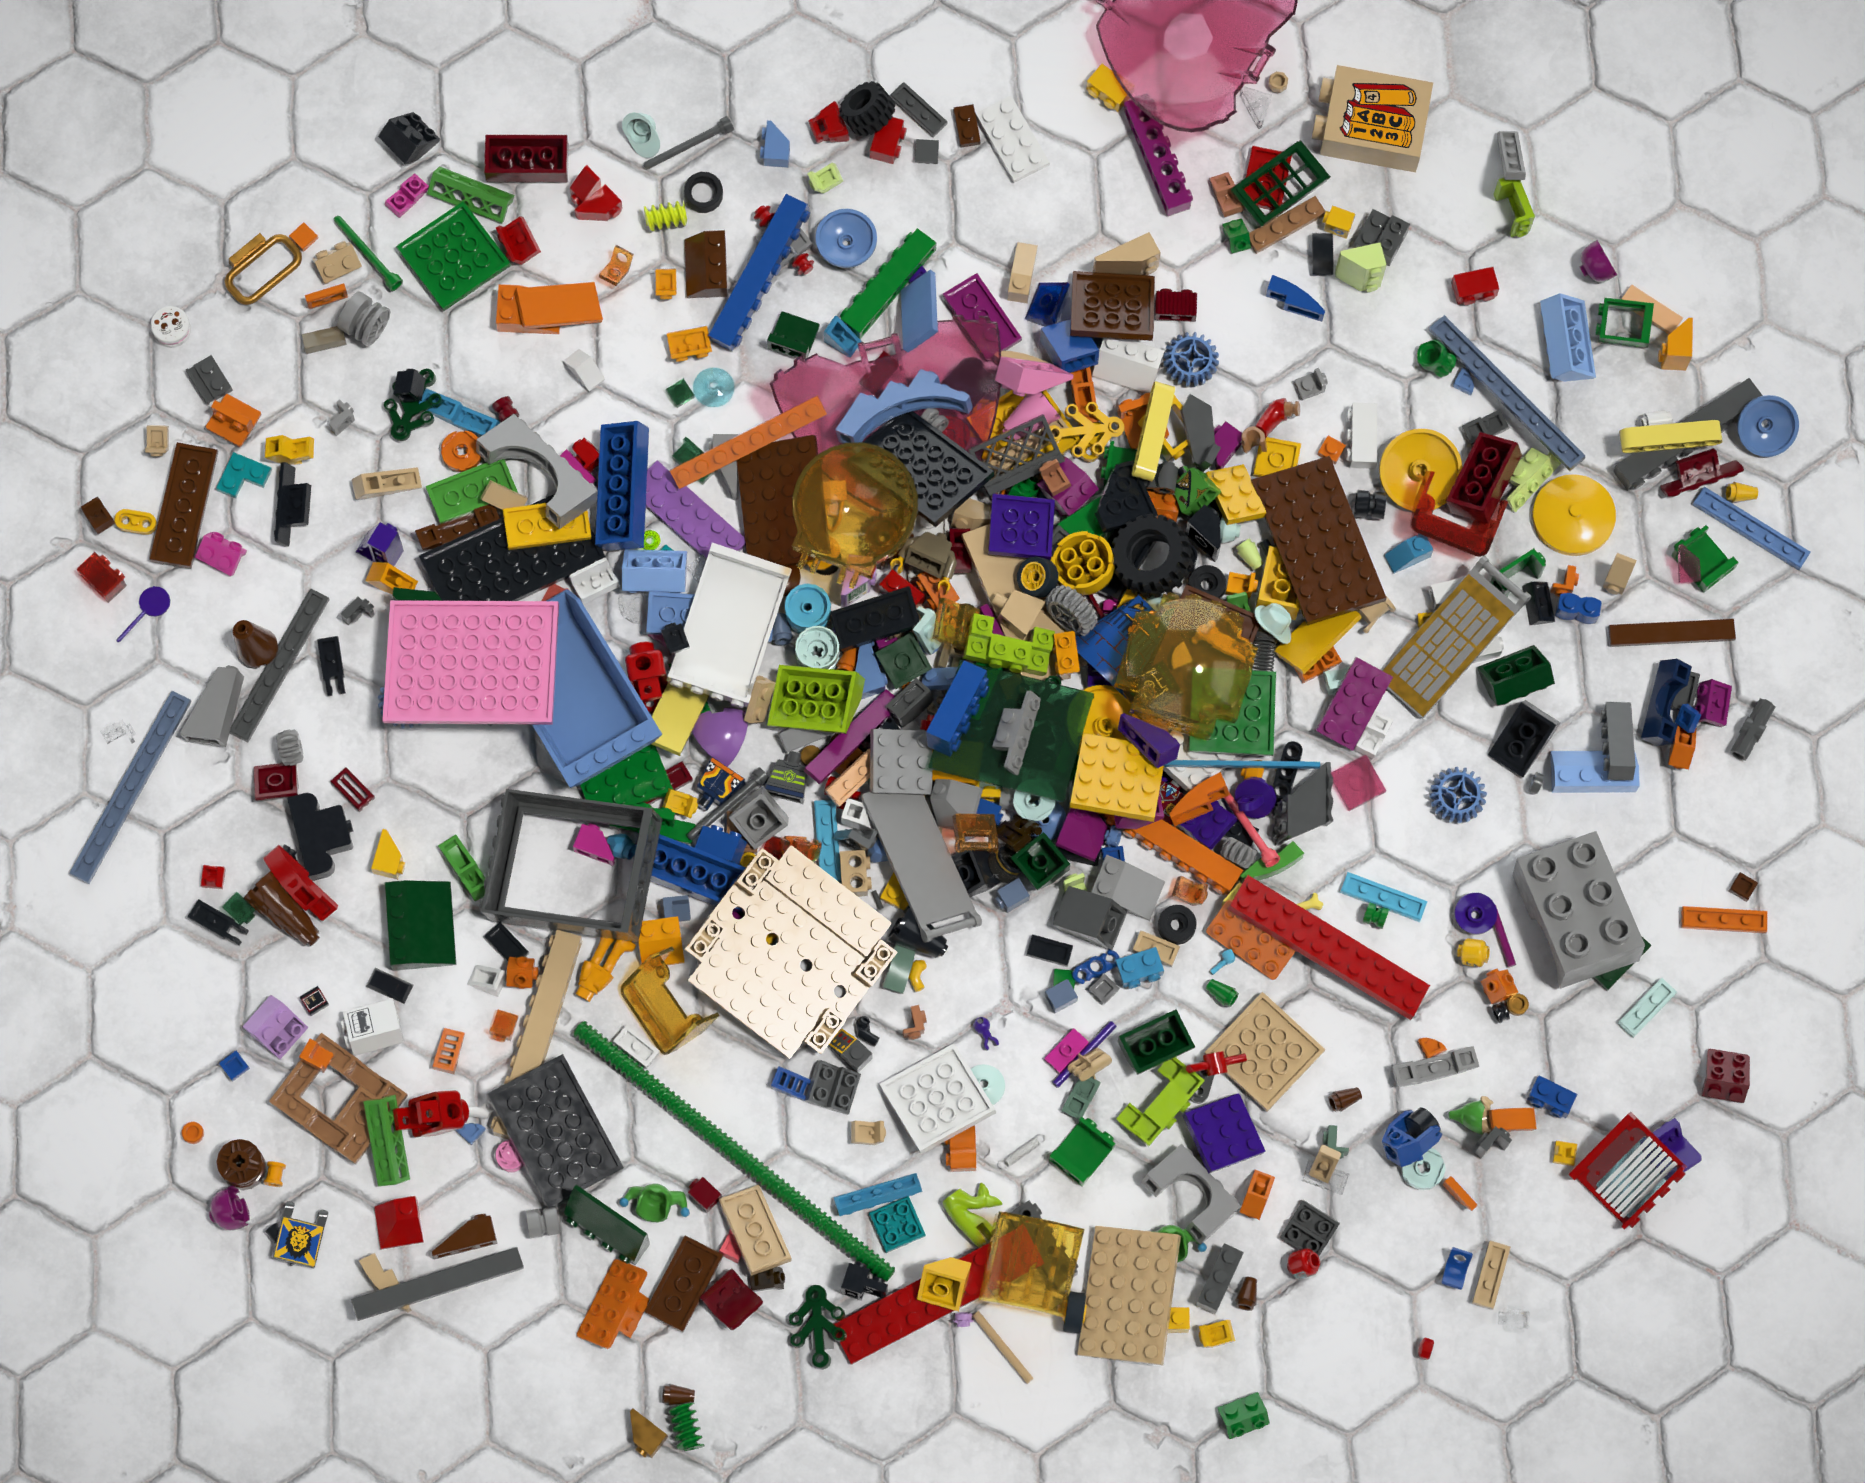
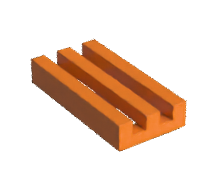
M343 283L307 294L305 298L308 308L312 309L348 298V294Z

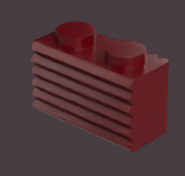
M1168 288L1156 291L1155 320L1196 322V292L1193 293L1189 289L1181 290V292H1172Z

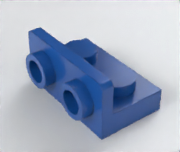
M1539 1075L1527 1100L1531 1101V1105L1539 1109L1544 1107L1550 1110V1114L1557 1118H1566L1578 1094Z

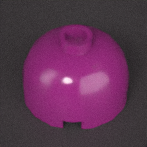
M1598 240L1585 247L1581 254L1583 265L1579 266L1585 277L1589 275L1594 281L1605 282L1617 276Z
M234 1186L220 1190L211 1201L210 1219L224 1230L241 1229L248 1226L246 1222L250 1220L246 1201L244 1198L239 1199L237 1193H240V1191Z

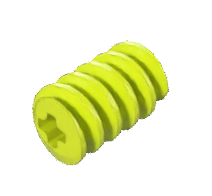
M676 201L675 207H672L671 203L668 202L666 209L661 203L658 210H656L654 205H651L650 211H648L646 206H643L646 225L649 226L651 231H654L655 225L658 226L659 230H662L664 223L668 229H670L671 222H673L675 227H678L679 221L682 222L683 226L687 224L684 201L683 206Z

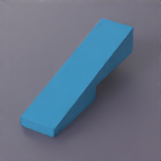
M426 388L422 401L419 404L429 400V397L437 392ZM441 394L439 395L443 399L442 405L426 410L464 431L474 433L478 438L500 424L498 420L463 406L461 402ZM435 398L433 403L438 402L439 398Z

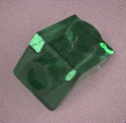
M236 891L222 908L240 925L244 922L248 924L255 917L253 913L255 909Z

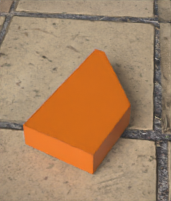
M1452 1176L1444 1181L1442 1185L1459 1203L1471 1211L1477 1207V1203Z

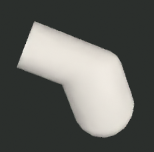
M488 1098L481 1107L469 1106V1117L486 1119L495 1112Z

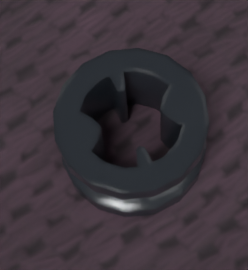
M1500 1002L1499 1006H1492L1493 1014L1498 1023H1502L1503 1019H1510L1508 1010L1503 1002Z

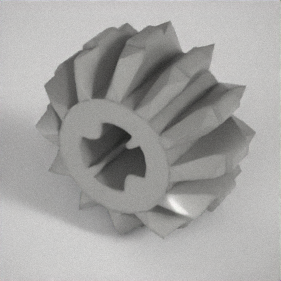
M289 729L278 733L276 738L282 763L285 766L301 763L304 756L298 732L295 729Z
M1228 837L1220 851L1223 857L1245 869L1254 864L1258 854L1255 849L1233 837Z

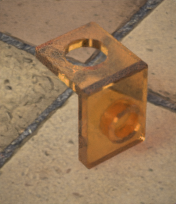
M616 245L611 261L601 271L599 278L617 286L629 272L634 254ZM618 253L624 254L627 262L621 261L618 258Z

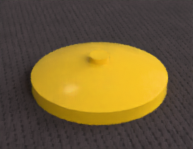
M1430 429L1408 430L1392 439L1383 451L1379 463L1380 482L1387 496L1398 506L1417 512L1435 510L1447 503L1446 499L1462 469V461L1455 445L1443 434Z
M1571 474L1551 480L1540 490L1533 505L1532 520L1537 535L1549 548L1564 555L1581 556L1596 551L1609 539L1616 522V509L1609 492L1600 483L1583 475Z
M1108 685L1088 687L1076 695L1068 705L1064 718L1065 733L1071 747L1078 755L1080 754L1083 733L1129 741L1118 730L1120 715L1125 713L1139 720L1140 718L1128 699L1114 687Z

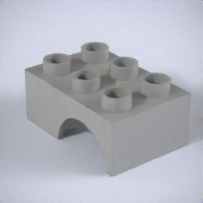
M1597 831L1516 859L1512 876L1531 920L1535 919L1539 923L1548 940L1556 965L1557 983L1560 989L1640 961L1645 943Z

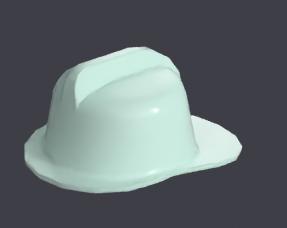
M641 112L627 114L622 121V129L631 146L642 157H654L660 149V139L656 132L654 120L651 116Z
M1277 603L1256 607L1254 611L1255 618L1260 626L1281 643H1290L1291 633L1288 628L1291 624L1290 613Z

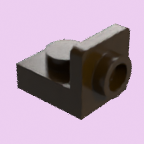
M774 1267L761 1273L750 1275L751 1290L756 1292L769 1289H784L785 1274L781 1267Z

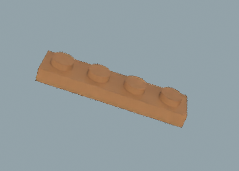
M1314 196L1273 219L1265 226L1250 232L1251 247L1257 254L1325 215L1326 211L1317 197Z

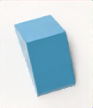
M834 316L824 331V342L848 357H852L862 342L838 316Z

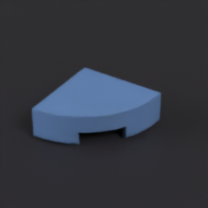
M1462 367L1453 387L1468 395H1472L1474 389L1472 377Z
M469 1123L464 1124L456 1132L472 1145L486 1128L480 1124Z

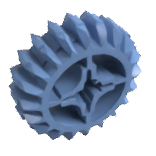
M1186 332L1184 338L1181 335H1177V341L1172 339L1170 341L1171 346H1166L1167 352L1164 353L1163 357L1166 359L1164 366L1168 367L1166 369L1167 374L1173 373L1171 375L1172 380L1179 378V385L1183 381L1186 382L1187 387H1189L1190 382H1193L1195 387L1198 386V381L1204 385L1206 379H1212L1211 373L1215 374L1217 371L1216 366L1219 365L1217 360L1219 353L1214 352L1216 350L1215 345L1210 346V339L1204 341V334L1198 338L1196 332L1193 333L1192 337H1189V333ZM1184 347H1190L1188 351L1177 353ZM1196 348L1202 350L1207 357H1204V355L1199 354ZM1191 353H1193L1192 358H1194V360L1190 367L1189 357L1191 356ZM1176 362H1178V364L1183 365L1186 368V371L1182 370L1176 364ZM1206 366L1201 371L1193 372L1197 367Z
M1455 767L1454 773L1450 768L1446 770V774L1440 772L1439 778H1435L1433 781L1435 785L1430 787L1433 793L1429 795V798L1434 799L1431 806H1438L1435 810L1436 814L1442 811L1443 815L1441 818L1445 819L1446 816H1449L1450 823L1453 822L1454 818H1457L1459 824L1462 822V818L1469 822L1470 816L1476 818L1477 812H1482L1483 810L1481 805L1486 803V800L1483 798L1486 797L1487 792L1481 791L1485 788V784H1478L1481 778L1477 777L1474 779V771L1470 775L1466 774L1467 768H1463L1462 772H1459L1458 767ZM1450 781H1458L1455 787H1443ZM1465 783L1472 788L1474 795L1465 789ZM1460 787L1461 797L1458 799L1456 803V792H1458V789ZM1442 795L1451 801V807L1444 802ZM1462 803H1473L1467 809L1458 810V806Z

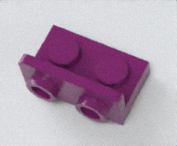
M1713 679L1699 683L1697 702L1694 708L1702 714L1699 722L1705 721L1720 727L1726 726L1732 686Z

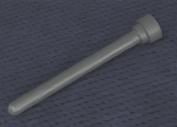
M725 116L720 119L716 126L644 162L643 166L645 169H650L719 133L723 134L726 132L728 134L734 131V127L729 117Z
M760 767L752 773L753 775L749 782L687 834L688 839H695L700 834L703 825L709 827L753 788L765 785L769 779L765 771Z

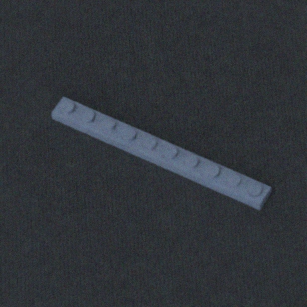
M1445 315L1429 327V331L1569 471L1585 459L1586 455Z
M171 691L69 873L71 876L90 884L190 706L191 699Z

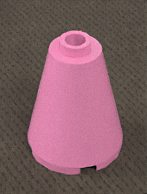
M1041 392L1034 395L1027 394L1004 422L1005 428L1002 431L1006 432L1044 414L1048 425L1061 417ZM1042 421L1034 424L1032 433L1044 427ZM1019 431L1015 433L1014 439L1018 440L1026 436L1027 433Z

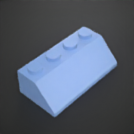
M1561 293L1541 300V315L1544 323V335L1546 337L1551 377L1564 382L1596 378L1585 301Z
M1550 751L1552 793L1636 792L1640 786L1639 765L1636 754L1633 780H1608L1607 771L1603 770V762L1606 755H1603L1602 751Z

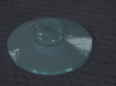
M720 368L703 370L697 375L693 384L695 397L701 404L707 407L725 405L732 398L735 389L734 381L730 374ZM712 382L718 384L715 388L710 386Z

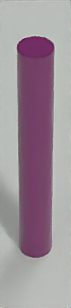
M1497 909V919L1494 927L1508 967H1513L1516 965Z

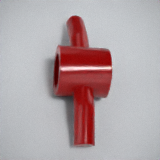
M1224 1051L1203 1055L1204 1062L1187 1065L1186 1071L1194 1073L1206 1070L1207 1076L1228 1072V1065L1247 1062V1057L1245 1053L1225 1057Z

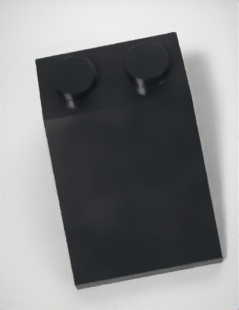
M1524 700L1516 709L1488 755L1516 774L1524 777L1550 741L1560 722L1527 700Z

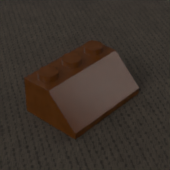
M725 230L703 231L685 239L687 298L728 297Z

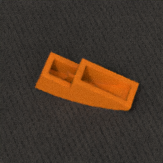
M1090 367L1071 372L1070 374L1074 375L1073 379L1070 380L1074 405L1078 407V412L1092 423H1099L1097 418L1085 412V406L1089 402L1096 403ZM1092 405L1088 406L1089 411L1094 412V407Z
M1221 772L1195 786L1176 804L1169 814L1174 827L1213 811L1212 802L1230 795Z

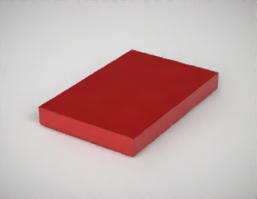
M1252 146L1246 178L1278 156L1282 151ZM1292 155L1286 159L1289 164L1291 163ZM1282 162L1272 169L1281 181L1288 176L1289 170ZM1268 172L1258 179L1267 191L1277 184ZM1255 182L1244 189L1253 201L1264 194ZM1279 187L1270 195L1281 205L1284 191ZM1267 197L1256 203L1259 208L1275 209Z

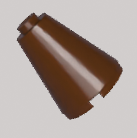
M247 620L238 621L234 625L233 636L238 657L245 665L252 668H260L259 666L268 665L273 661L278 652V644L275 635L270 630Z

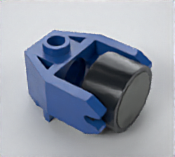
M1420 1107L1416 1111H1404L1389 1124L1382 1138L1388 1160L1400 1167L1410 1165L1415 1161L1423 1160V1154L1439 1142L1442 1137V1133H1440L1441 1128L1436 1118L1427 1109Z

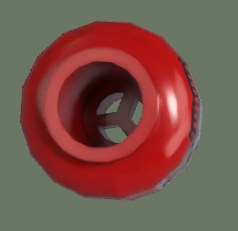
M1302 1249L1289 1255L1287 1269L1295 1278L1303 1279L1313 1276L1318 1272L1320 1259L1311 1249Z

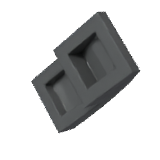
M1500 409L1462 426L1471 445L1475 443L1480 432L1495 436L1510 429Z

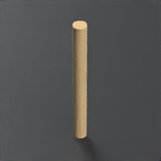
M979 1311L972 1316L1023 1380L1027 1384L1034 1379L983 1315Z

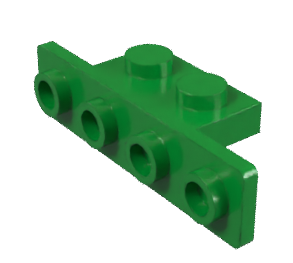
M634 803L633 805L638 807L653 808L651 805L647 803ZM653 808L663 819L660 830L661 835L681 843L692 844V840L688 839L687 834L696 827L694 823L676 820L675 812H672L669 808ZM609 824L613 828L636 833L640 831V828Z

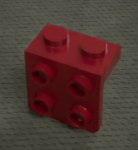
M1708 1049L1706 1078L1702 1088V1096L1744 1103L1750 1086V1057L1741 1053Z
M732 1268L700 1297L711 1313L730 1330H735L763 1304V1300L743 1282Z

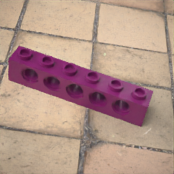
M1144 95L1124 102V113L1167 217L1189 210L1193 196L1190 189L1187 190L1184 185L1186 183L1185 176L1177 168V157L1175 153L1172 154L1170 151L1171 143L1168 136L1163 134V123L1160 118L1156 117V107L1153 100L1150 101L1148 95ZM1147 117L1149 121L1143 122L1140 118ZM1152 134L1157 138L1151 140L1147 136ZM1160 152L1164 156L1156 157L1154 154ZM1168 170L1172 174L1164 175L1162 171ZM1176 188L1179 192L1171 193L1169 189Z

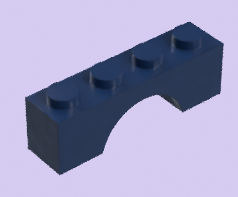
M1677 658L1660 660L1641 739L1655 746L1673 744L1678 725L1672 721L1670 709L1675 696L1688 685L1692 669L1691 665Z

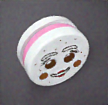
M173 306L161 308L154 314L151 320L152 333L157 342L163 346H180L190 336L191 325L189 319L180 308Z

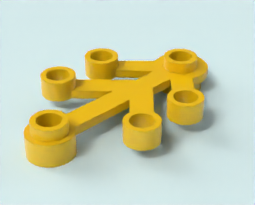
M1089 402L1085 406L1086 414L1093 415L1102 423L1095 425L1078 412L1076 405L1070 404L1065 408V415L1073 418L1082 426L1060 429V427L1052 425L1050 430L1057 431L1058 436L1054 437L1056 442L1061 437L1084 435L1080 442L1071 449V455L1074 458H1080L1084 454V449L1096 433H1104L1099 442L1091 447V453L1099 456L1104 452V447L1111 437H1118L1123 433V421L1118 417L1109 418L1098 409V405L1095 402ZM1089 405L1094 407V412L1089 411ZM1068 408H1073L1075 413L1070 414ZM1112 423L1117 425V430L1112 429ZM1095 446H1099V447H1100V449H1101L1100 453H1098V452L1095 451V449H1094ZM1075 448L1080 449V455L1075 454Z

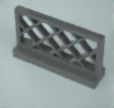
M1044 414L968 449L969 453L975 458L977 457L974 452L980 449L989 451L985 462L981 461L986 466L997 469L995 476L983 486L989 496L1040 473L1039 468L1047 461L1057 459L1059 464L1065 461ZM1042 421L1044 426L1042 435L1032 433L1034 424ZM1019 431L1027 433L1023 444L1012 441L1015 433ZM1030 435L1040 438L1036 449L1026 446ZM999 440L1008 442L1004 453L993 450L996 442ZM1043 440L1051 442L1053 450L1047 453L1039 451ZM1011 443L1021 447L1017 458L1007 455ZM1024 449L1035 452L1032 460L1028 462L1021 460ZM992 452L1002 455L998 467L988 463ZM1006 457L1016 461L1013 469L1009 471L1002 468Z

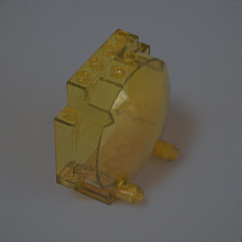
M1174 593L1163 594L1158 611H1136L1114 687L1134 693L1127 715L1146 723L1208 741L1213 734L1217 718L1233 723L1237 721L1245 691L1251 678L1258 647L1253 646L1254 644L1249 642L1248 639L1241 637L1244 617H1241L1235 611L1227 612V607L1222 606L1221 602L1210 600V602L1204 601L1201 596L1195 594L1186 595L1184 599H1180V596Z

